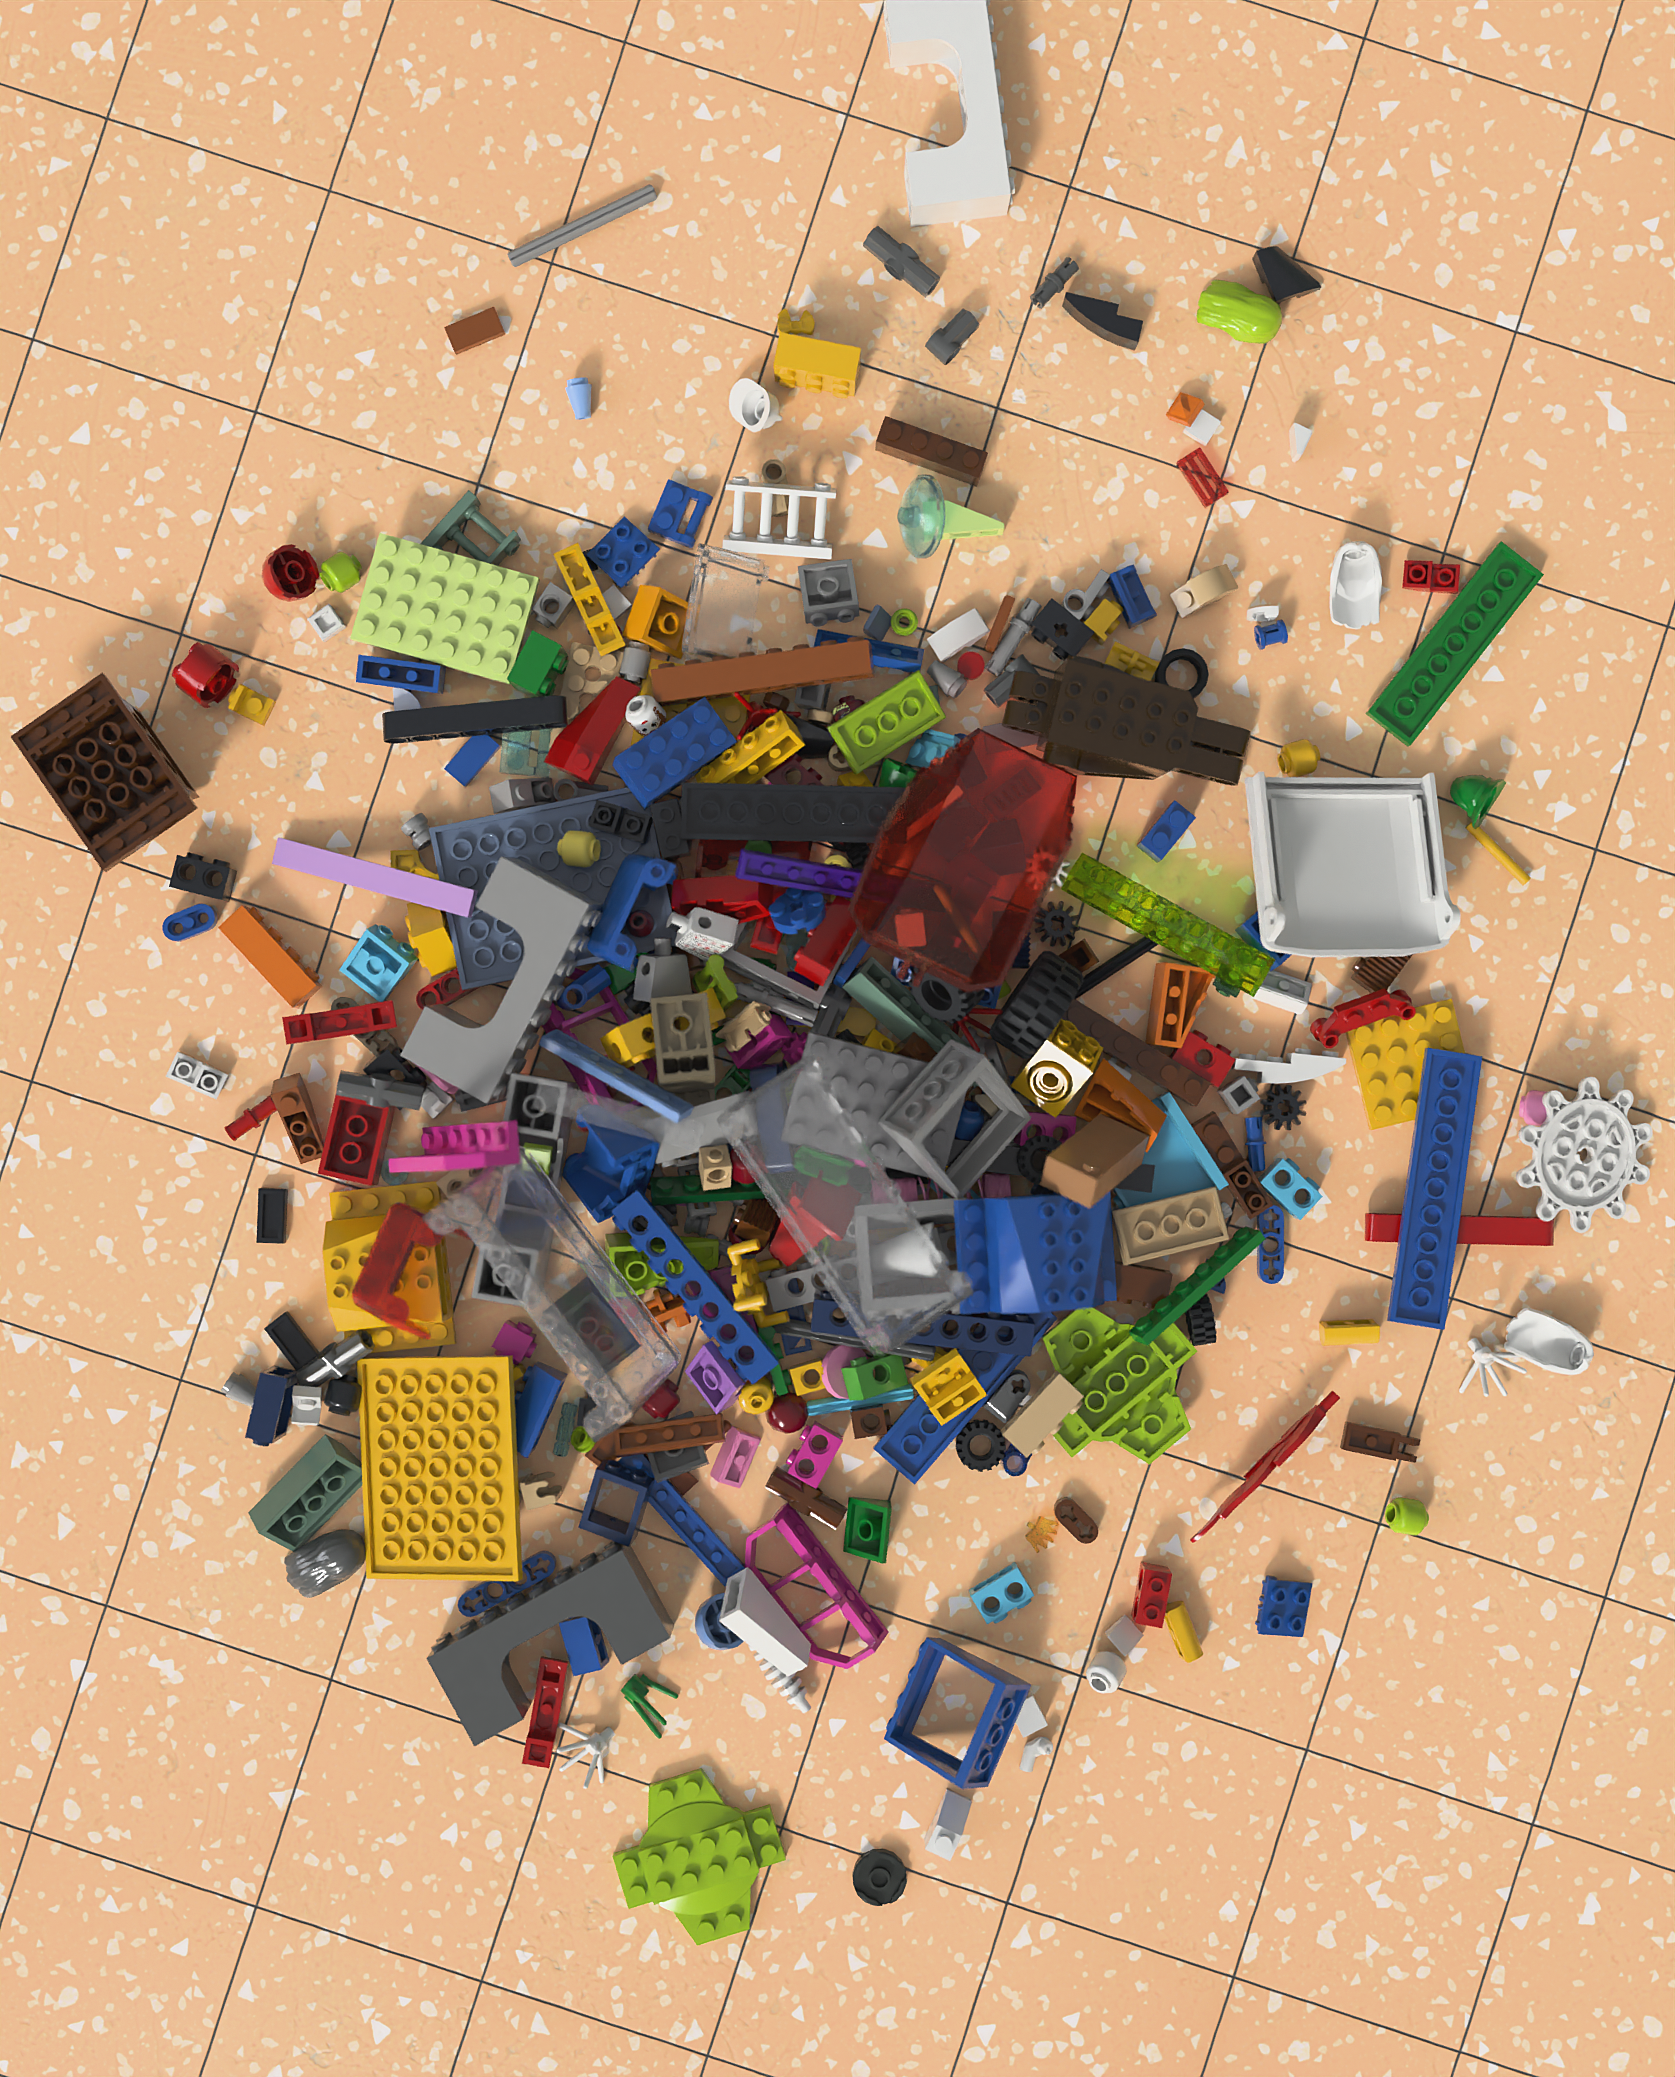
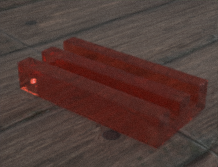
M1200 447L1177 461V467L1205 509L1229 494L1228 489ZM1197 456L1202 466L1204 467V469L1212 479L1213 483L1219 490V493H1215L1210 483L1206 479L1205 475L1193 459L1194 457ZM1188 462V464L1194 471L1195 475L1197 476V478L1205 488L1206 492L1210 496L1209 499L1185 463Z

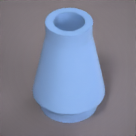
M587 377L567 380L565 390L574 411L575 419L591 418L592 384H589Z

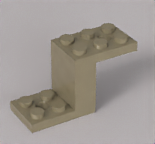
M707 993L650 998L658 1086L686 1101L693 1107L715 1101L716 1072ZM683 1017L689 1021L690 1026L685 1031H678L674 1028L673 1022L677 1018Z

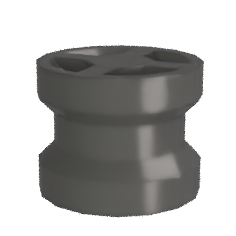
M687 1214L683 1233L690 1234L694 1232L699 1237L705 1238L711 1215H706L704 1218L698 1216L690 1220Z

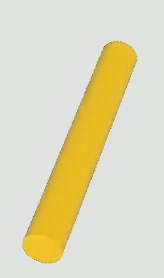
M1471 821L1465 827L1522 885H1525L1531 879L1480 826L1474 829Z

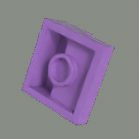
M712 1340L702 1346L685 1370V1373L716 1415L733 1406L741 1394L740 1389L743 1387L744 1382L719 1352Z

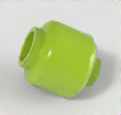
M338 552L321 564L322 571L319 575L330 591L335 590L343 593L360 581L361 575L359 570L362 569V566L354 555L349 556L344 552Z
M1397 1497L1386 1507L1385 1520L1396 1533L1418 1535L1427 1526L1429 1514L1421 1501Z

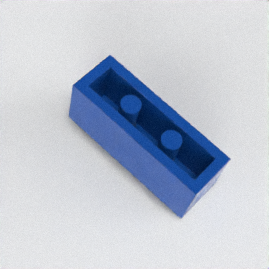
M358 654L356 682L443 694L446 667Z

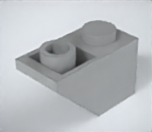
M552 777L508 779L490 786L489 790L494 814L556 802Z

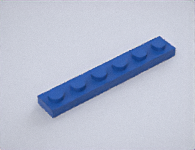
M645 1454L621 1457L618 1460L626 1468L642 1470L648 1476L655 1478L649 1458ZM668 1479L659 1483L654 1480L648 1502L725 1587L727 1579L745 1569V1565Z

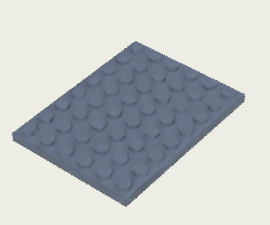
M626 787L429 828L439 880L478 891L472 918L446 912L462 990L513 980L524 958V943L520 934L510 925L476 907L501 857L518 858L603 905L625 857L630 854H640L661 859L653 821L646 844L589 827L596 800L622 806L627 810L652 817L650 806L644 810L630 789ZM568 831L592 832L596 839L600 841V857L597 861H594L592 866H567L563 862L562 857L558 855V842L560 839H563ZM667 885L658 887L656 892L642 887L631 913L636 910L647 911L653 917L654 928L645 937H635L628 931L625 924L621 934L633 940L636 945V954L654 951V938L656 937L671 938V947H675L677 933L666 927L667 920L672 913ZM638 917L634 921V925L641 926L644 922L643 918ZM586 946L582 952H578L574 961L577 962L576 967L605 960L593 955Z

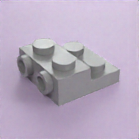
M852 559L798 566L806 624L811 623L813 626L820 627L824 626L829 620L836 619L842 623H848L853 621L855 617L860 616Z

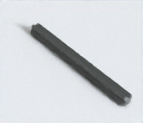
M794 1319L774 1325L775 1332L784 1335L926 1361H933L936 1348L932 1345L811 1332L810 1322Z

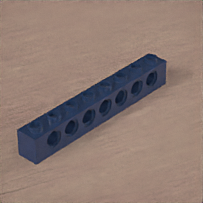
M822 1290L820 1294H814L811 1332L1031 1357L1035 1322L1027 1313H1013L1012 1315L997 1312L953 1314L952 1310L941 1311L940 1315L925 1316L924 1312L913 1313L912 1317L903 1318L898 1324H891L888 1322L890 1315H885V1319L862 1320L860 1318V1294L850 1293L848 1297L837 1296V1292ZM838 1307H843L848 1311V1314L843 1318H837L833 1315V1311ZM924 1316L930 1319V1323L926 1327H918L915 1324L919 1317ZM947 1320H955L957 1322V1326L953 1330H945L943 1324ZM975 1323L985 1325L984 1330L977 1334L972 1333L970 1328ZM1002 1326L1012 1328L1011 1333L1005 1337L998 1335V1330Z

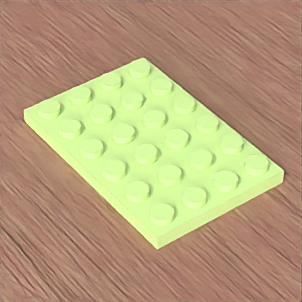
M379 533L350 639L511 685L507 677L519 656L540 579L536 576Z

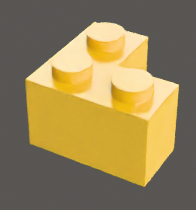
M413 902L408 903V915L405 916V921L410 932L407 935L412 948H418L419 950L417 954L423 968L427 967L432 977L457 968L446 911Z

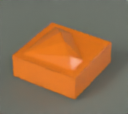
M1180 392L1166 413V416L1171 421L1191 427L1205 404L1202 399Z

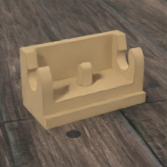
M548 1471L537 1475L530 1473L521 1481L519 1485L527 1511L557 1503L563 1494L561 1485L549 1488V1482L544 1480L554 1477V1472Z

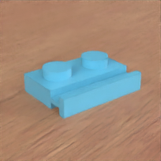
M927 729L923 732L920 739H916L905 763L913 768L945 776L956 753L954 747L956 743L960 744L962 740L955 735Z

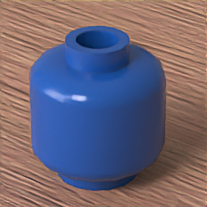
M968 1100L963 1103L954 1139L972 1141L981 1131L985 1116L976 1103Z

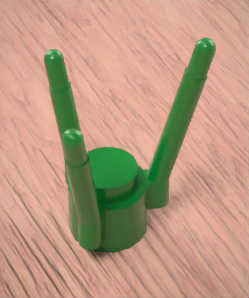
M634 1674L621 1689V1692L655 1736L661 1739L662 1734L639 1703L665 1726L667 1721L644 1698L650 1691L646 1686L648 1685L674 1699L678 1698V1694L650 1680L644 1674L640 1678Z

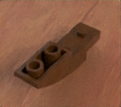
M1212 1111L1191 1124L1228 1182L1227 1188L1247 1217L1251 1220L1273 1206L1247 1160L1240 1154L1216 1112Z

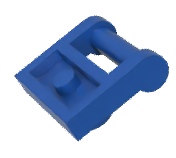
M668 479L648 526V532L685 547L693 548L696 542L694 539L707 506H710L713 497L705 492L694 490ZM690 500H694L697 504L685 533L680 534L678 533L680 524Z

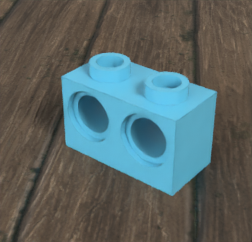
M1277 1158L1258 1180L1263 1189L1291 1216L1301 1220L1323 1197L1318 1192L1320 1187L1310 1177L1304 1179L1298 1173L1300 1168L1291 1159ZM1279 1170H1284L1287 1174V1179L1282 1185H1278L1275 1181V1174ZM1303 1188L1306 1191L1307 1197L1303 1203L1298 1204L1295 1200V1193Z
M1016 1562L969 1589L970 1597L987 1624L992 1621L998 1623L1008 1616L1007 1612L1015 1607L1021 1609L1027 1606L1032 1601L1030 1598L1034 1597L1030 1585ZM1013 1582L1022 1585L1021 1590L1016 1594H1011L1007 1591L1008 1586ZM988 1597H996L998 1604L993 1608H987L984 1606V1601Z

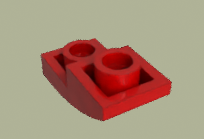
M1405 560L1403 589L1458 594L1459 564H1432L1433 561Z

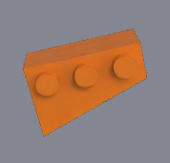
M1167 962L1156 963L1145 1043L1168 1048H1181L1196 1018L1195 1014L1201 1002L1204 1001L1207 995L1206 991L1218 970Z
M1104 1058L1074 1113L1088 1122H1091L1099 1114H1103L1148 1135L1149 1138L1145 1150L1147 1153L1167 1117L1161 1109Z

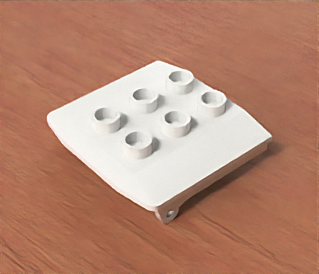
M1258 772L1253 777L1245 778L1261 943L1266 949L1304 957H1391L1437 950L1449 943L1451 935L1460 924L1461 913L1458 906L1453 905L1448 891L1434 773H1428L1422 778L1265 777L1264 772Z

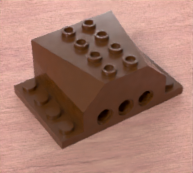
M104 673L99 674L10 736L104 872H108L198 809L193 800L199 798V795L142 713L119 695Z

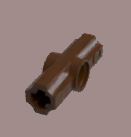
M776 1466L765 1485L768 1491L788 1501L789 1505L806 1516L811 1515L835 1530L840 1525L847 1511V1507L823 1494L824 1492L819 1487L815 1489Z

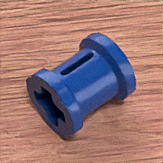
M1282 619L1277 620L1276 624L1254 627L1256 644L1260 650L1265 649L1266 646L1279 642L1286 644L1288 642L1287 629Z

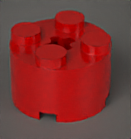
M197 642L192 645L189 655L185 660L173 669L172 677L175 678L177 688L202 707L210 708L209 703L215 701L218 704L230 693L237 681L233 677L234 672L237 671L239 673V667L211 644L203 645Z

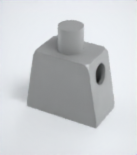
M654 938V953L641 954L638 957L634 999L650 1002V998L692 994L686 955L671 952V938Z

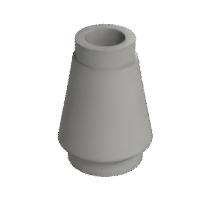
M935 660L927 669V673L947 697L951 696L955 699L967 686L968 682L964 679L963 674L940 663L938 660Z
M233 1372L221 1388V1391L226 1394L225 1397L252 1407L256 1387L241 1373L238 1375Z

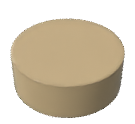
M810 709L808 710L806 720L830 726L834 722L833 713Z

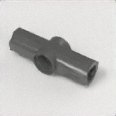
M879 226L873 228L863 242V247L884 264L885 269L890 275L899 281L904 280L923 297L926 298L939 283L940 276L921 262L918 254L909 245L898 243Z
M841 963V965H840L839 969L837 970V972H836L834 978L836 977L837 973L839 972V970L841 969V967H842L844 964ZM832 981L818 1008V1016L810 1032L833 1038L840 1022L844 1020L852 1001L851 995L844 988L835 985L834 981Z
M343 1070L340 1072L336 1088V1095L366 1100V1103L371 1106L389 1107L392 1105L413 1110H420L424 1086L396 1081L390 1075L380 1073L364 1075Z
M359 1329L340 1343L332 1342L318 1354L317 1358L297 1371L296 1376L299 1385L319 1387L332 1377L335 1379L342 1377L356 1361L374 1350L375 1345L372 1336L367 1331Z

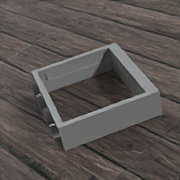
M748 922L737 925L733 945L720 956L724 960V967L798 1004L818 1010L861 923L824 986L820 985L817 991L735 951L734 948Z

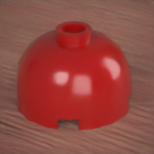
M292 544L283 545L271 552L262 565L264 586L273 596L287 602L302 600L311 595L316 589V580L319 579L317 564L310 553L306 550L301 551L299 548H295L296 545Z

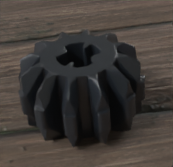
M1051 901L1047 903L1049 912L1042 907L1039 908L1038 912L1044 918H1034L1033 921L1035 923L1042 924L1041 927L1035 928L1034 932L1040 933L1043 931L1045 933L1040 938L1042 943L1050 937L1049 945L1054 947L1058 938L1059 944L1063 947L1066 945L1065 937L1071 941L1075 939L1070 930H1080V926L1072 924V922L1079 919V915L1069 916V913L1074 909L1072 906L1063 911V901H1059L1057 910H1055L1054 904ZM1054 917V920L1060 918L1062 920L1060 925L1063 929L1059 931V928L1056 930L1051 928L1053 925L1051 918Z
M1275 1085V1093L1271 1090H1266L1265 1094L1269 1100H1260V1104L1267 1105V1109L1260 1110V1115L1269 1114L1265 1123L1270 1125L1274 1122L1275 1130H1280L1282 1125L1285 1130H1291V1121L1295 1125H1300L1301 1121L1297 1115L1306 1116V1111L1299 1110V1106L1307 1104L1306 1100L1297 1101L1302 1094L1301 1091L1297 1090L1292 1093L1291 1085H1286L1284 1091L1281 1085ZM1284 1103L1288 1107V1111L1282 1112L1278 1108V1104Z

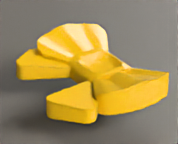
M786 308L778 313V333L798 335V333L802 332L807 335H813L815 322L813 316L807 310L803 312L799 321H791Z

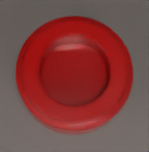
M976 652L964 653L957 663L958 672L963 674L966 680L979 678L985 667L982 656Z

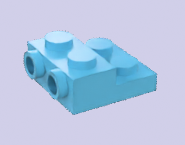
M375 924L366 929L339 970L378 1002H384L389 998L398 983L406 977L418 958L413 954L414 949L412 946L405 942L399 943L392 937L393 932L388 927Z

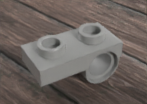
M1101 569L1086 592L1079 589L1070 590L1066 593L1061 606L1077 619L1086 621L1095 609L1091 605L1096 597L1101 599L1110 585L1106 582L1110 575ZM1072 598L1078 599L1082 607L1079 610H1073L1068 606V600Z

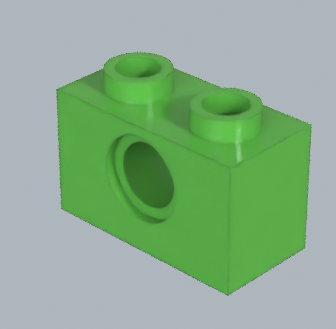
M875 1351L870 1359L864 1356L850 1360L851 1365L841 1368L849 1400H865L907 1385L908 1380L902 1357Z

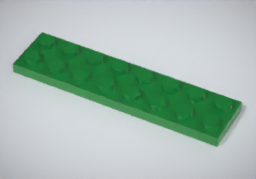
M1500 541L1365 714L1407 747L1411 746L1544 574Z

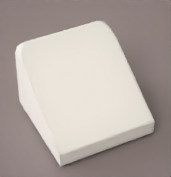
M1293 423L1289 429L1291 461L1293 462L1300 459L1312 435V430L1297 423Z
M1126 1614L1105 1631L1107 1637L1124 1657L1131 1652L1144 1636Z

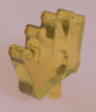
M1038 1516L1035 1525L1030 1521L1027 1523L1031 1530L1025 1535V1538L1031 1543L1037 1553L1040 1552L1037 1544L1045 1549L1048 1547L1043 1539L1051 1543L1054 1542L1048 1533L1057 1535V1531L1050 1526H1058L1059 1523L1057 1521Z

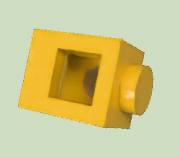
M1106 598L1084 622L1087 627L1094 631L1092 638L1101 646L1108 638L1105 633L1107 632L1111 635L1121 623L1117 619L1124 611L1117 602L1113 600L1109 602Z

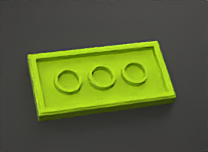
M917 670L828 726L827 729L856 775L946 718V715L920 670Z

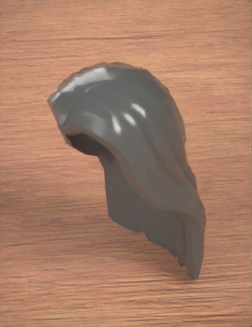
M341 1529L323 1534L303 1545L284 1558L286 1572L288 1573L286 1577L287 1582L294 1589H297L302 1596L312 1598L346 1581L363 1566L366 1560L363 1537L354 1530Z

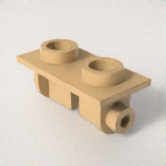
M753 1001L746 1005L743 1011L733 1020L725 1023L724 1027L715 1034L716 1037L727 1040L725 1046L730 1052L739 1051L751 1040L747 1032L748 1030H750L752 1035L756 1036L770 1024L772 1016L768 1011L771 1009V1006Z

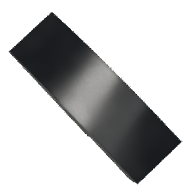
M1066 292L1062 307L1077 322L1100 338L1117 346L1135 351L1142 329V320L1117 315L1119 304Z

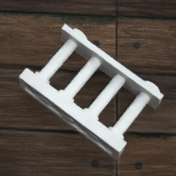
M733 476L732 480L727 481L725 490L735 491L733 529L729 535L724 536L722 551L820 559L832 558L833 543H827V539H825L827 499H836L837 488H831L829 483H815V487L749 482V478L744 476ZM745 492L762 493L760 533L757 534V537H747L746 533L743 532ZM773 494L789 495L787 536H784V539H773V535L770 534ZM800 496L817 497L814 538H811V542L800 541V537H798Z

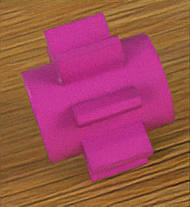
M797 1032L791 1033L793 1038L782 1046L783 1059L790 1065L797 1063L800 1066L808 1036L805 1032L801 1035Z

